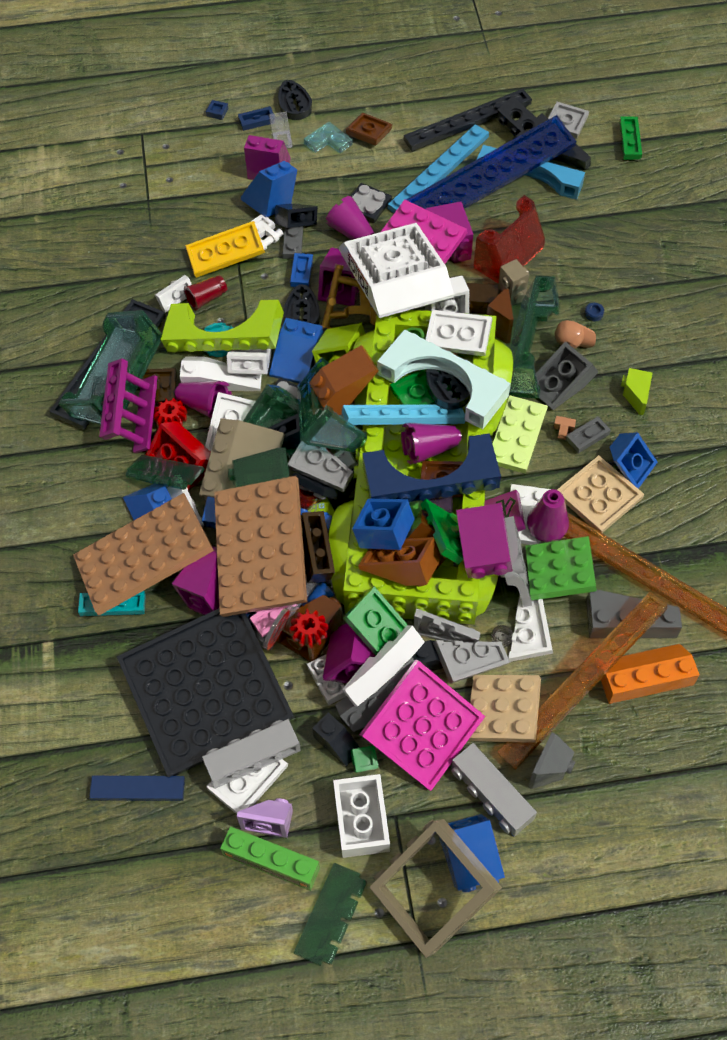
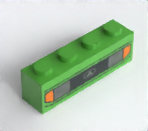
M231 826L220 848L224 857L309 891L312 890L320 870L319 861Z

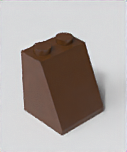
M322 595L291 612L287 622L285 620L282 624L285 617L278 619L274 623L275 631L279 630L276 635L278 637L277 642L309 662L318 659L329 644L330 634L343 625L342 605L335 598H328ZM306 609L310 611V614L317 610L319 616L324 615L325 623L328 624V630L325 631L327 633L326 639H321L320 646L314 642L311 649L307 643L301 647L299 641L294 642L292 639L293 635L290 634L289 630L292 626V618H297L298 612L304 615Z

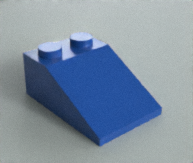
M285 318L277 341L269 377L282 378L287 381L307 385L315 364L312 350L323 335V326Z

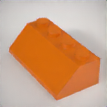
M681 644L595 663L609 704L693 686L700 675L692 654Z

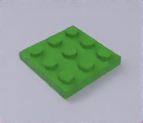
M589 536L526 546L531 600L597 591Z

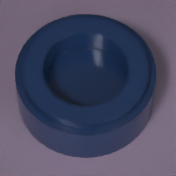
M589 303L585 308L584 315L590 321H599L603 318L604 308L599 303Z

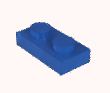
M294 253L290 280L291 287H296L300 284L309 287L313 254Z

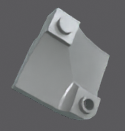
M514 516L507 517L505 522L513 572H507L501 575V578H506L507 585L517 587L523 607L532 606L520 537Z

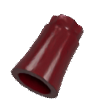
M218 275L202 282L185 286L184 294L192 309L197 311L208 302L220 297L228 288L223 277Z

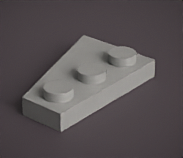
M308 431L287 464L288 469L341 492L345 491L353 477V471L326 450V447L316 441Z
M416 608L414 628L420 636L444 640V642L463 641L475 643L479 641L480 632Z
M444 640L433 642L450 684L510 663L501 642L476 641L475 643H468L463 641L444 642Z

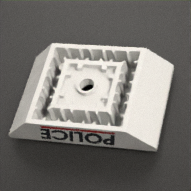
M417 223L346 241L339 246L341 255L379 318L454 297L447 268Z

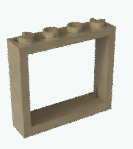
M444 819L429 821L423 827L424 832L419 838L418 836L412 838L406 845L408 849L403 854L400 852L390 860L392 865L387 870L383 869L378 872L374 877L375 882L370 886V889L426 958L434 955L502 889L501 885ZM437 833L483 888L429 940L386 887V884Z

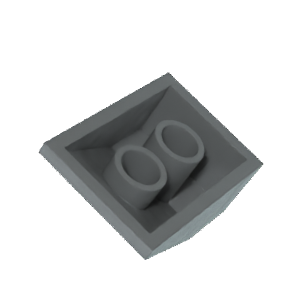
M564 342L525 386L554 410L583 389L595 377L598 371L590 361L567 342Z

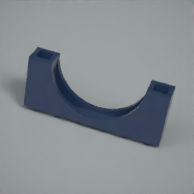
M490 433L469 436L468 455L463 464L451 474L437 479L423 480L402 474L390 464L384 450L362 453L363 468L370 499H408V502L438 497L448 498L457 494H471L482 490L492 491L500 488L501 474Z

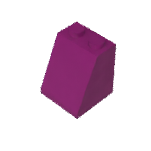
M252 135L248 136L244 146L248 179L253 180L259 171L282 161L290 163L291 157L284 141Z
M462 202L426 208V210L467 229L466 236L449 259L453 263L471 260L474 234Z
M330 248L320 265L318 300L327 302L335 264L344 266L342 276L356 279L337 248ZM339 283L336 303L355 306L359 293L358 287Z
M497 503L456 510L465 570L468 578L480 579L487 575H504L507 572H513L502 504Z
M212 546L213 552L184 567L172 583L187 607L203 615L220 608L217 548Z
M348 623L339 626L335 632L330 634L323 671V680L348 683L369 657L376 656Z

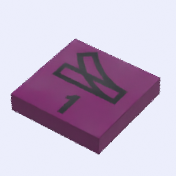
M517 490L485 500L484 506L501 503L504 517L514 516L518 532L526 529L520 494Z

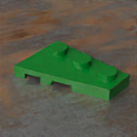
M425 499L420 505L422 510H427L429 515L426 518L427 522L436 531L433 536L441 555L459 565L464 558L457 515L449 513Z

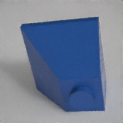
M620 433L610 446L613 460L622 474L639 489L658 463L639 433Z
M161 481L123 497L133 520L172 500L166 486Z

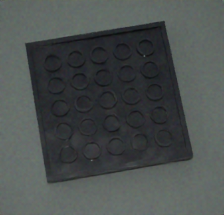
M219 608L117 656L168 778L177 776L203 763L202 756H205L208 751L214 748L221 749L228 746V743L232 740L244 739L253 731L269 728L272 723L278 720L285 721L289 719L290 721L295 718L246 613L223 617L220 615Z

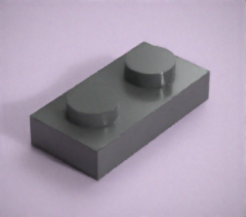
M303 226L285 227L283 259H294V253L302 254Z
M596 417L568 434L566 441L579 454L608 436L611 430L599 417Z

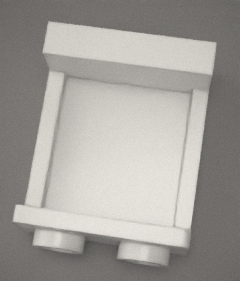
M272 349L232 350L228 352V373L267 374Z

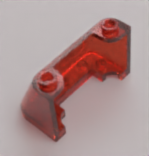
M525 195L516 203L519 218L501 234L494 230H485L476 237L474 268L499 283L501 266L517 259L524 267L545 245V236L534 201Z

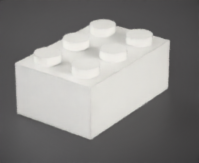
M463 276L450 278L454 292L453 298L428 304L425 306V310L469 314V289Z
M380 774L333 780L342 857L390 852V840Z

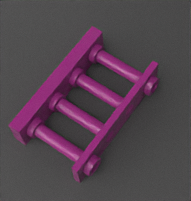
M121 358L108 363L99 437L107 440L116 436H122L134 442L133 453H140L150 449L157 376L154 375L140 379L127 372L128 361ZM126 381L140 387L139 397L125 390ZM124 399L138 405L137 415L123 409ZM122 417L136 424L135 433L121 427Z

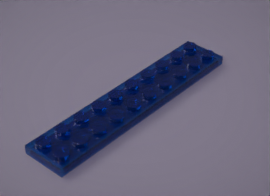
M556 115L406 200L424 209L456 202H462L463 207L466 208L576 146L577 141Z

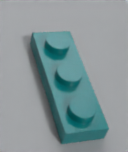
M142 591L105 613L98 615L94 610L88 593H80L78 613L80 616L145 614L146 594L145 591Z

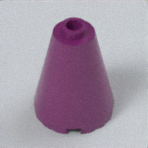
M351 196L341 199L343 203L339 206L335 204L326 217L328 221L326 224L351 240L375 234Z
M225 381L180 383L174 392L177 401H181L184 405L211 419L218 392L232 395L231 391H228L227 388L229 384Z
M405 423L402 425V427H405V431L401 432V444L404 455H408L410 460H407L410 465L420 463L455 448L461 442V432L455 426Z
M551 489L546 491L528 514L527 526L530 534L537 540L543 542L560 540L567 533L569 519L563 494L558 490Z

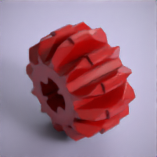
M165 398L163 403L158 401V407H154L153 418L158 427L161 423L178 421L183 426V423L187 420L185 406H183L181 401L176 402L175 398L171 401Z
M306 609L304 615L298 612L297 618H292V626L289 628L290 634L293 635L292 639L294 642L299 641L301 647L307 643L311 649L314 642L320 646L321 639H326L327 633L325 631L328 630V624L325 623L324 615L319 616L317 610L310 614V611Z

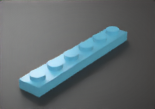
M343 405L342 414L347 425H398L405 423L465 424V413L462 407L448 410L438 405Z

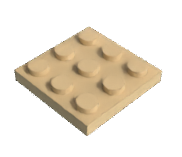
M599 455L557 489L563 494L565 504L600 535L644 497V493Z
M473 676L470 704L480 711L485 718L468 741L536 743L541 687L540 676Z

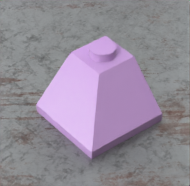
M276 798L275 801L266 800L238 811L237 819L240 828L244 831L287 838L293 813L292 804L288 803L285 799Z

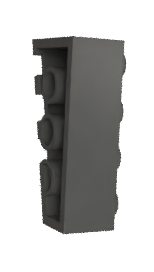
M598 589L587 594L586 607L589 638H677L682 629L680 607Z
M413 657L359 706H354L347 696L335 704L339 715L353 732L368 724L415 661Z

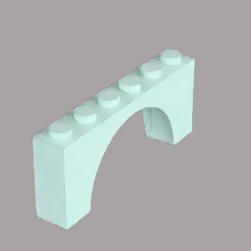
M404 330L377 361V369L379 370L377 375L393 383L410 372L422 369L440 370L455 376L466 386L471 398L466 407L465 421L482 430L509 396L510 383L505 379L499 378L489 373L486 369H482L468 360H464L407 330Z

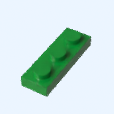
M621 116L619 123L623 160H641L642 147L638 117Z

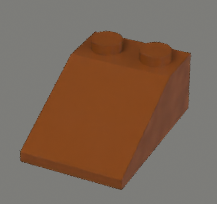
M361 345L322 367L309 383L322 407L341 416L343 405H350L379 370L364 346Z
M434 537L405 539L401 550L368 549L358 567L362 571L405 586L420 587L428 584L441 558Z

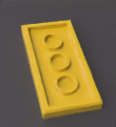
M254 221L185 245L196 278L265 253Z

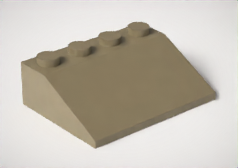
M220 418L199 495L207 500V497L214 498V492L273 480L285 434L240 420Z

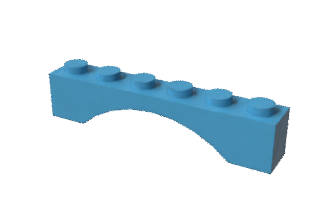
M483 145L476 159L475 172L491 177L502 174L531 176L547 183L559 195L577 200L583 186L585 176L583 171Z

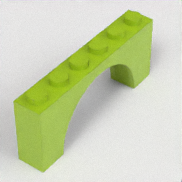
M260 300L252 316L241 325L227 331L208 332L194 325L195 314L189 303L171 304L161 342L167 352L275 349L284 311L279 300Z

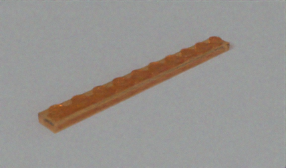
M567 512L569 527L564 537L573 539L589 536L592 554L727 636V608Z
M649 592L539 708L536 743L506 742L498 751V755L516 770L668 609V605Z

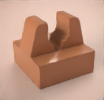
M556 416L553 429L559 430L558 439L566 440L567 432L574 431L576 419Z

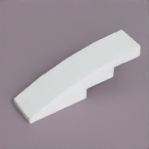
M407 625L394 641H388L375 657H369L342 691L354 706H359L410 660L423 645L424 640L413 626Z

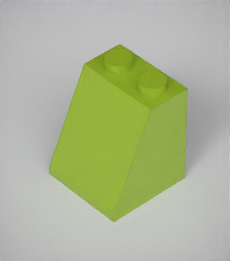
M362 323L326 329L312 350L319 370L353 350L356 340L365 334Z

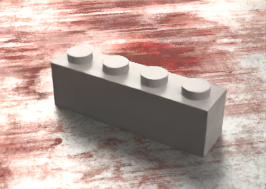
M289 719L285 721L278 720L264 730H255L244 739L232 740L228 743V746L221 749L214 748L208 751L202 758L216 789L301 750L296 734Z
M474 743L452 760L451 771L459 781L463 780L467 784L469 793L474 798L478 797L484 803L483 807L489 815L492 816L494 814L500 821L499 825L507 834L510 832L515 837L535 819L537 812Z

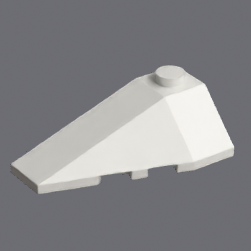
M185 357L181 361V383L225 381L229 384L227 386L228 391H261L262 374L228 373L227 363L208 357Z

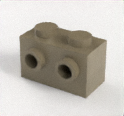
M517 259L500 267L498 292L500 294L504 289H509L511 306L526 299L529 279L527 268L523 267Z

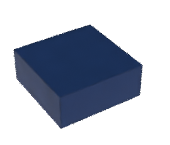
M212 100L206 110V116L223 120L228 110V103Z

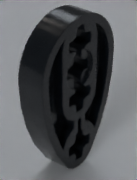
M293 80L283 81L278 94L281 114L290 120H301L308 117L312 112V99L309 93ZM293 99L296 101L297 106H299V111L296 110Z
M297 285L286 300L284 321L285 318L300 321V307H304V322L318 325L320 322V312L316 296L307 285Z
M427 369V389L436 405L444 409L454 410L468 403L470 394L466 386L458 378L444 371Z

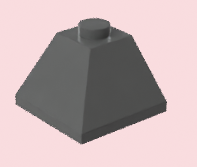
M551 732L532 773L528 785L531 789L563 780L565 773L570 774L575 765V761L572 760L575 752L553 732Z

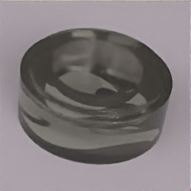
M506 625L496 626L492 631L491 640L492 642H501L503 647L506 648L512 643L513 631Z

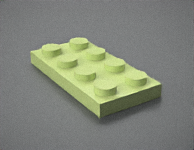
M509 396L493 441V448L499 467L526 474L547 412V405Z

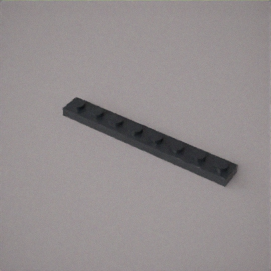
M520 89L405 134L404 142L411 151L417 150L470 129L475 124L480 125L498 118L497 109L512 96L525 107L531 105L532 99L524 89Z

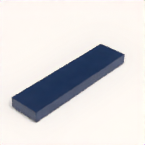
M92 776L90 800L184 801L185 776H171L169 778L168 776Z

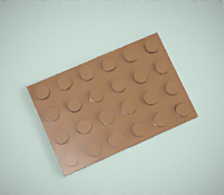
M291 476L214 492L220 615L225 617L307 602L298 478Z
M182 493L153 511L73 554L94 610L98 615H101L214 550L186 495Z

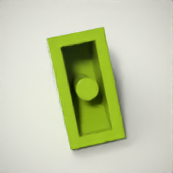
M629 368L627 375L622 377L621 387H624L623 396L639 415H644L652 372Z

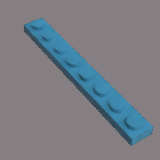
M475 124L388 203V210L395 213L404 200L416 205L489 137V132Z

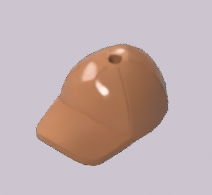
M565 320L558 324L555 331V339L560 345L567 342L574 349L577 347L592 348L596 342V334L593 330L577 322Z

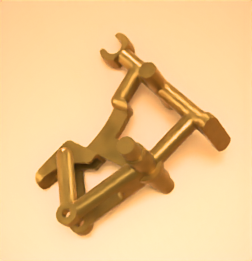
M335 264V271L321 326L329 329L331 328L329 327L331 319L348 318L349 314L370 315V323L375 325L377 314L373 307H370V302L359 283L354 278L342 276L344 266ZM339 283L358 287L360 290V306H348L344 308V311H333Z

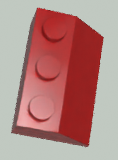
M178 421L160 424L150 449L145 456L172 481L175 476H183L181 478L189 491L204 478L211 451Z

